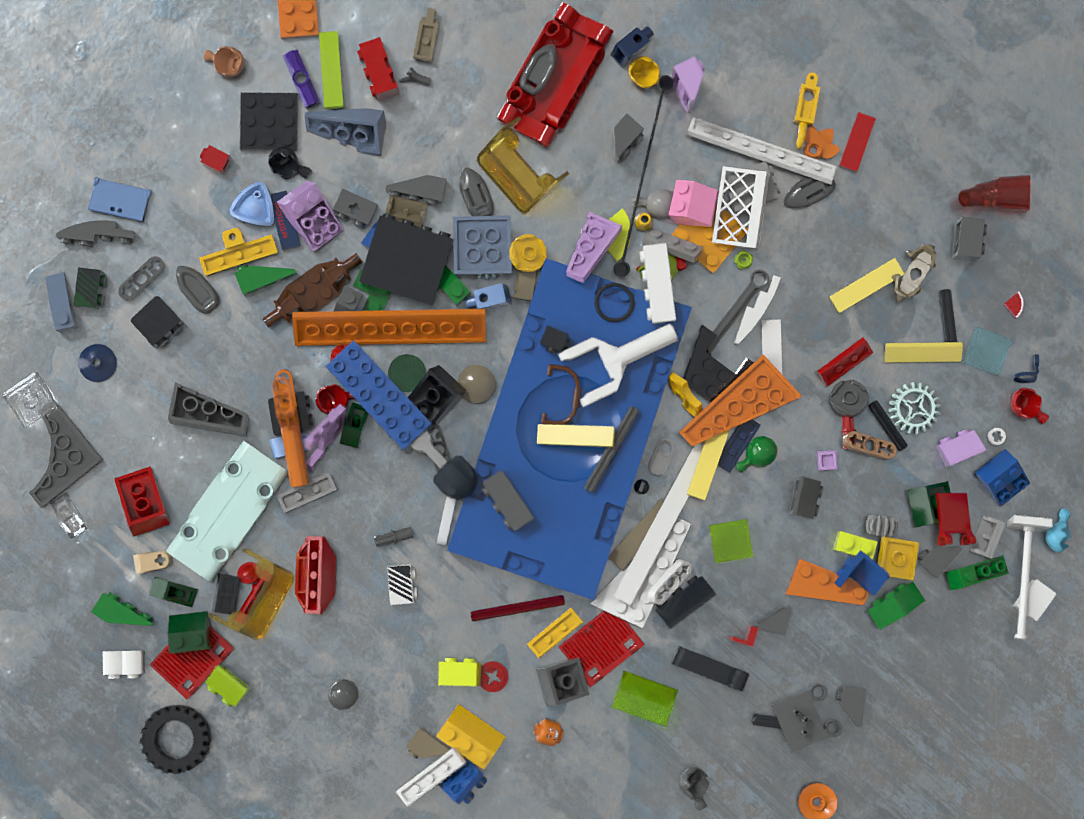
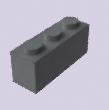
M502 470L482 482L484 487L481 489L487 498L490 496L493 498L495 503L492 505L498 514L503 513L506 518L503 522L509 530L513 528L514 531H517L534 519Z

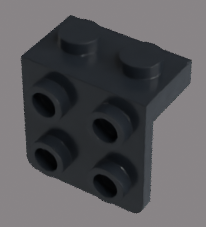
M155 296L131 318V323L154 348L163 346L168 341L167 337L172 333H177L182 328L181 324L184 323L159 296Z
M304 391L296 392L301 432L311 431L314 420L313 415L309 414L308 407L311 406L310 396L306 395ZM270 398L268 405L273 434L281 436L274 398Z

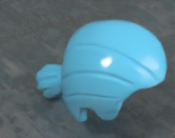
M1062 508L1059 512V522L1053 524L1045 534L1047 545L1057 553H1061L1069 547L1065 542L1071 538L1067 523L1071 513L1065 508Z

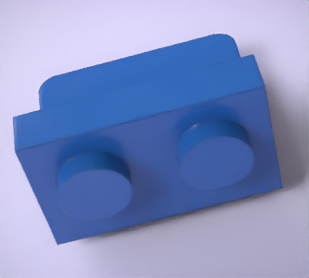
M860 550L854 558L850 556L837 572L836 575L839 577L834 583L841 587L851 577L870 594L875 595L890 575L884 568Z

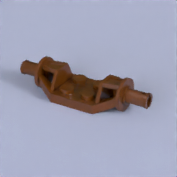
M355 252L343 262H339L335 257L333 261L315 265L285 287L277 301H273L276 309L262 317V320L270 328V326L282 318L286 319L288 323L291 322L292 314L288 316L286 314L296 309H299L297 312H318L340 296L347 281L351 280L348 275L349 271L363 261ZM343 274H345L344 277L335 285V282H336Z

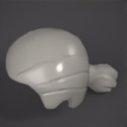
M659 189L651 193L648 198L639 196L637 207H646L648 213L654 218L667 219L670 217L669 211L673 192L667 189ZM633 196L632 198L633 206L635 205L637 196Z

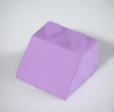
M968 429L957 433L959 437L951 439L949 436L939 440L941 444L936 447L945 467L986 451L985 446L974 430L969 432Z

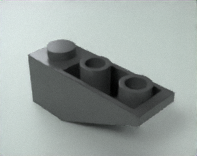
M425 175L386 185L385 190L389 192V196L400 197V195L408 196V199L415 201L423 199L427 200V204L437 206L438 203L443 202L447 179Z

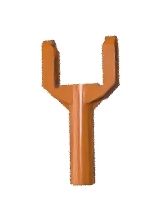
M281 369L276 373L272 384L276 413L281 428L290 486L301 487L309 484V477L299 424L293 376L289 370ZM281 373H286L289 376V380L285 377L278 376Z

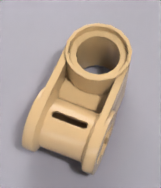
M166 551L133 555L136 574L166 568L172 562L171 555ZM161 556L166 558L163 565L162 562H158V558H161Z

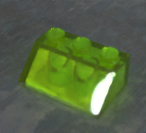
M623 671L611 708L666 727L678 690Z

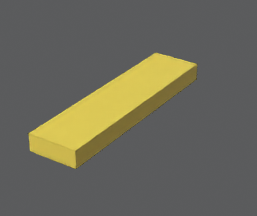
M896 258L831 295L829 298L838 313H841L893 282L892 275L900 274L903 276L905 273Z
M962 342L885 343L884 360L885 362L961 361L963 344Z
M538 424L537 444L614 447L615 428Z
M729 430L705 441L687 495L705 501Z

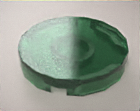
M410 354L397 356L391 362L388 370L389 379L402 392H412L426 374L424 363L418 357Z

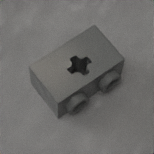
M342 188L333 210L336 212L337 217L343 220L347 218L354 220L353 224L364 228V226H370L378 204ZM357 205L360 211L352 214V210L350 208H355V206Z

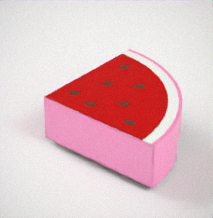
M1019 291L1004 303L1005 307L1015 318L1019 317L1024 305L1023 297Z

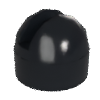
M644 479L637 480L634 484L635 492L640 495L646 494L649 490V483ZM641 482H644L645 485L642 492L638 491L641 486Z

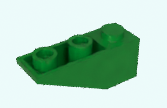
M1004 555L945 572L951 591L1009 574Z
M109 592V594L103 593L91 611L92 614L107 623L154 625L151 621V616L144 612L139 614L134 611L135 606L128 602L123 604L118 601L120 597L112 592Z

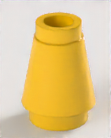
M646 212L639 213L634 221L636 228L640 231H648L653 226L652 216ZM641 218H648V222L643 223Z

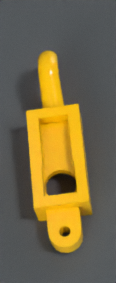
M814 72L809 73L805 84L802 83L800 86L794 123L799 124L797 148H802L804 144L807 125L813 126L820 92V87L817 86L818 76ZM804 92H812L814 99L811 101L805 100L803 97Z

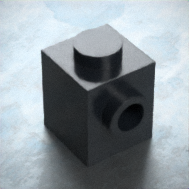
M547 325L540 345L547 347V352L556 355L557 352L561 353L563 349L567 350L570 339H567L569 334Z

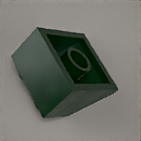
M948 481L907 490L915 527L939 523L936 493H951Z
M208 611L169 616L167 635L170 654L212 650Z

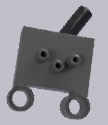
M818 683L813 684L806 691L772 704L771 707L775 716L754 714L752 724L755 726L781 729L790 752L828 737H838L843 730L842 724L834 719L826 721L824 727L822 726L812 699L823 701L826 699L828 691L824 685ZM816 687L823 689V695L819 698H816L813 694ZM831 723L838 725L836 733L832 734L828 731V726Z

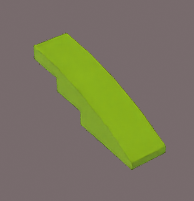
M338 31L319 32L324 108H344Z

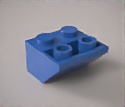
M1006 449L975 472L982 485L1000 507L1030 484L1019 461Z

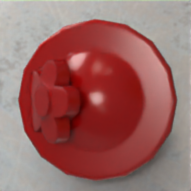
M254 562L242 564L237 571V577H240L239 581L244 584H253L260 575V568Z

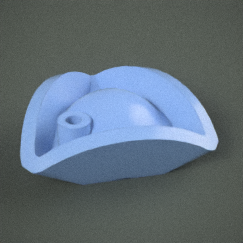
M256 182L245 188L232 203L230 214L248 223L271 226L274 223V211L266 185L263 182Z

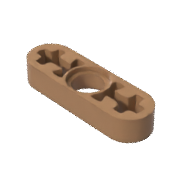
M856 431L849 432L843 437V445L847 449L888 460L895 457L897 453V448L892 442ZM853 437V440L861 442L852 444L849 438ZM868 440L871 441L874 445L872 451H869L866 448V442ZM879 448H887L890 454L886 455V451L879 450Z

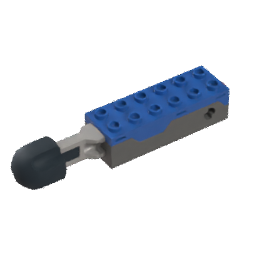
M354 340L349 345L336 346L331 351L330 362L325 367L406 453L414 448L417 453H426L440 469L434 475L433 483L446 496L458 500L471 495L477 484L476 472L462 456H455L448 462L433 447V437L429 434L435 428L432 423Z

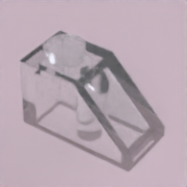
M67 493L50 502L60 526L71 539L87 530L81 514Z

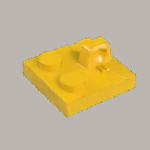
M882 536L877 564L889 573V577L914 581L919 542Z

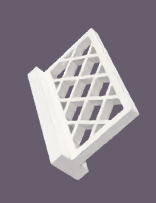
M723 166L712 239L713 243L759 249L770 176L769 172ZM727 171L735 172L738 176V179L732 184H729L726 180ZM748 174H755V183L748 187L743 178ZM741 180L747 189L737 195L732 187ZM730 189L736 197L727 204L723 196ZM749 191L753 199L746 206L740 197ZM739 200L744 208L735 214L730 205ZM728 208L733 217L724 222L721 218V212ZM746 210L750 215V220L743 225L738 216ZM736 219L741 228L732 233L727 224ZM725 227L730 236L725 240L717 239L718 231ZM741 230H744L747 234L746 243L739 242L735 237Z

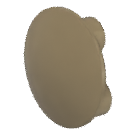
M469 366L461 372L458 378V383L467 390L462 397L468 402H485L491 398L495 391L496 382L494 375L484 366Z

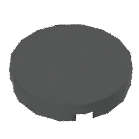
M843 380L834 386L830 395V402L838 414L854 417L865 411L869 402L868 392L860 382Z

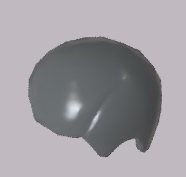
M349 680L335 682L328 692L330 704L338 710L351 708L358 699V690L354 683Z

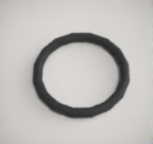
M609 283L598 290L594 305L596 312L601 318L608 322H619L630 316L634 309V298L628 287L621 283ZM620 287L627 292L630 298V308L625 315L619 318H609L601 312L598 302L601 293L605 289Z

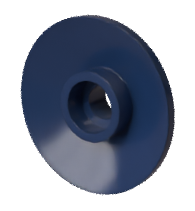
M93 344L81 352L78 366L81 374L86 379L92 382H103L114 374L117 360L114 352L109 347L102 344ZM95 359H99L100 364L98 366H94L93 361Z

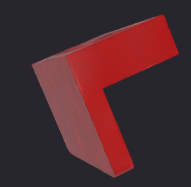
M748 625L744 640L729 636L728 639L753 647L759 628Z

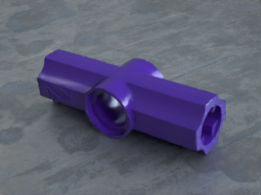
M298 49L282 55L305 109L320 103ZM299 75L306 76V81L303 83H298L296 79Z

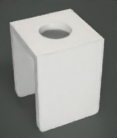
M1031 580L1029 582L1027 617L1032 621H1038L1056 596L1054 591L1039 580ZM1020 596L1013 605L1017 610H1019Z

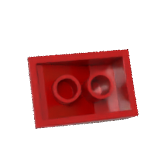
M151 466L114 478L126 521L133 537L170 524Z

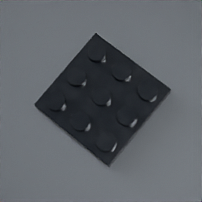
M241 92L240 150L273 151L279 147H288L293 151H298V93Z

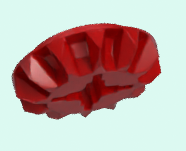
M491 661L481 667V687L484 690L498 692L506 686L508 672L501 663ZM497 669L496 676L501 681L493 680L489 685L490 677L485 672L493 673Z

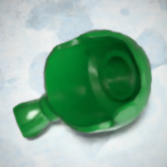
M766 436L754 438L746 448L747 458L738 462L736 468L742 473L751 465L758 468L770 465L776 459L778 453L777 444L773 439Z

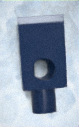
M648 26L642 30L636 27L616 43L610 55L622 68L626 67L646 49L650 42L649 38L654 35L653 31Z

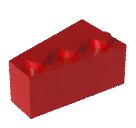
M378 37L359 44L360 50L357 53L360 62H365L366 68H363L366 79H371L373 84L369 86L372 96H377L378 101L400 94L381 38Z

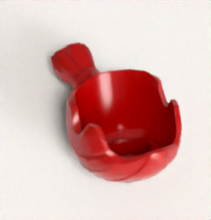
M333 384L322 387L316 394L315 402L318 409L328 415L339 404L346 408L348 400L355 398L350 392H345L339 385Z
M1030 388L1017 390L1011 399V408L1014 413L1025 419L1036 417L1040 423L1045 424L1049 415L1040 410L1042 405L1041 396Z

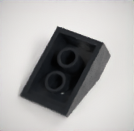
M438 365L427 371L408 396V399L435 426L457 404L467 390Z

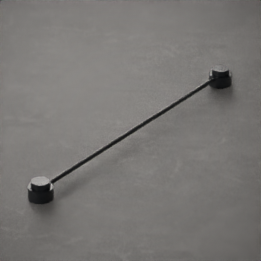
M668 75L661 76L657 80V87L661 90L631 223L622 261L617 262L613 267L614 273L620 277L626 276L630 272V266L625 262V256L664 91L670 90L673 87V79Z

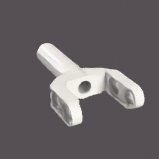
M669 323L619 348L595 338H590L561 352L558 356L561 362L570 361L596 348L599 349L598 353L610 378L614 381L587 393L584 398L580 399L582 406L585 407L617 392L626 365L678 341V337L673 326Z

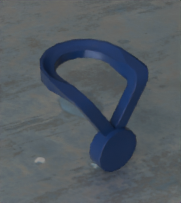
M1034 354V372L1015 374V382H1036L1039 373V354ZM1025 375L1034 376V378L1022 379L1019 377Z

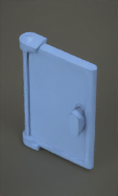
M95 177L88 210L142 222L148 199H150L151 189L138 188Z

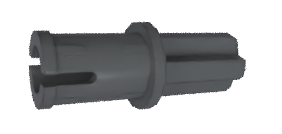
M409 526L396 531L392 529L389 533L375 536L374 541L376 547H381L392 543L397 544L399 541L413 538Z

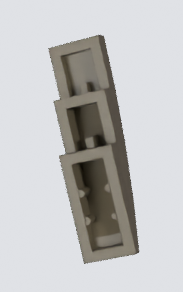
M662 498L608 556L621 570L635 557L664 503Z

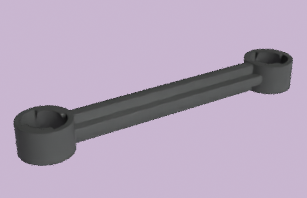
M759 269L751 274L748 286L713 330L717 336L706 350L709 355L712 356L711 352L757 291L768 285L769 275L766 271ZM762 273L765 279L764 285H755L753 275Z

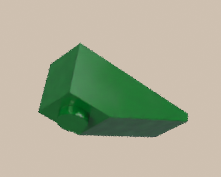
M248 265L239 267L237 269L238 272L234 273L244 296L298 275L295 269L262 266L249 267Z
M445 265L438 287L457 307L465 298L471 295V292Z

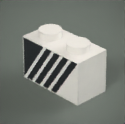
M411 565L387 566L390 605L414 603V599H417V588H413L412 580H416L415 568H411Z

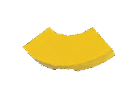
M672 372L669 375L671 389L674 395L678 394L683 402L681 405L695 418L702 411V403L692 394L688 387V382Z

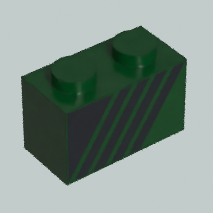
M78 267L73 303L75 307L99 310V305H103L104 295L101 294L102 286L105 287L106 275H103L104 272L102 270Z

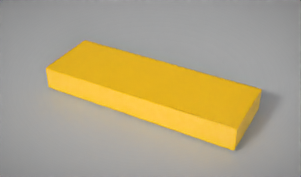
M570 608L528 642L527 645L539 659L580 626L583 621Z

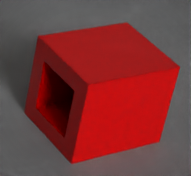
M211 145L207 149L204 148L200 154V162L222 175L231 160L230 155Z

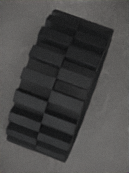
M171 705L161 708L151 714V717L145 721V726L141 730L142 738H140V744L143 746V749H141L142 754L146 755L148 763L151 762L154 765L153 768L156 770L160 769L163 773L179 774L187 772L200 764L209 751L208 747L211 744L209 735L211 733L207 728L208 723L202 719V715L199 712H195L191 707ZM168 721H180L186 724L193 734L192 748L182 758H170L164 755L158 747L157 734L159 729Z

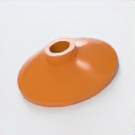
M814 783L802 790L798 805L802 815L807 819H829L836 811L837 798L834 791L827 785ZM817 798L820 799V805L815 806L813 803L814 800Z

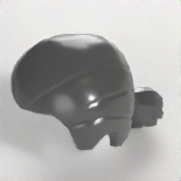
M691 767L682 773L679 784L682 792L687 797L696 801V808L700 811L707 807L706 802L703 800V795L709 787V782L706 780L708 775L698 767Z

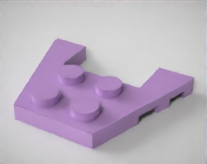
M339 404L336 409L333 408L328 417L305 439V447L310 451L316 445L318 446L306 461L307 471L313 473L316 467L313 465L319 458L322 460L326 454V447L330 443L333 444L343 428L346 420V408Z

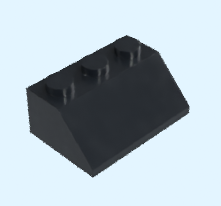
M695 575L687 581L689 585L684 589L681 586L672 593L673 597L668 601L666 600L660 605L656 604L658 608L655 611L668 629L674 627L717 595L702 576L697 577Z

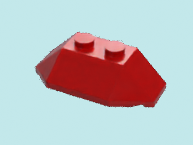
M307 536L296 555L295 595L305 614H323L335 595L336 556L323 536Z

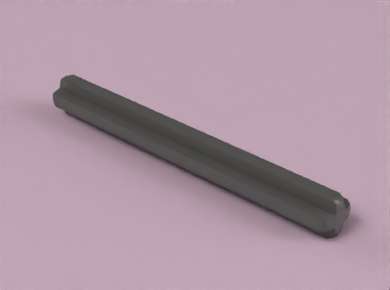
M631 406L615 432L614 447L606 448L584 486V489L592 493L638 415L639 410Z

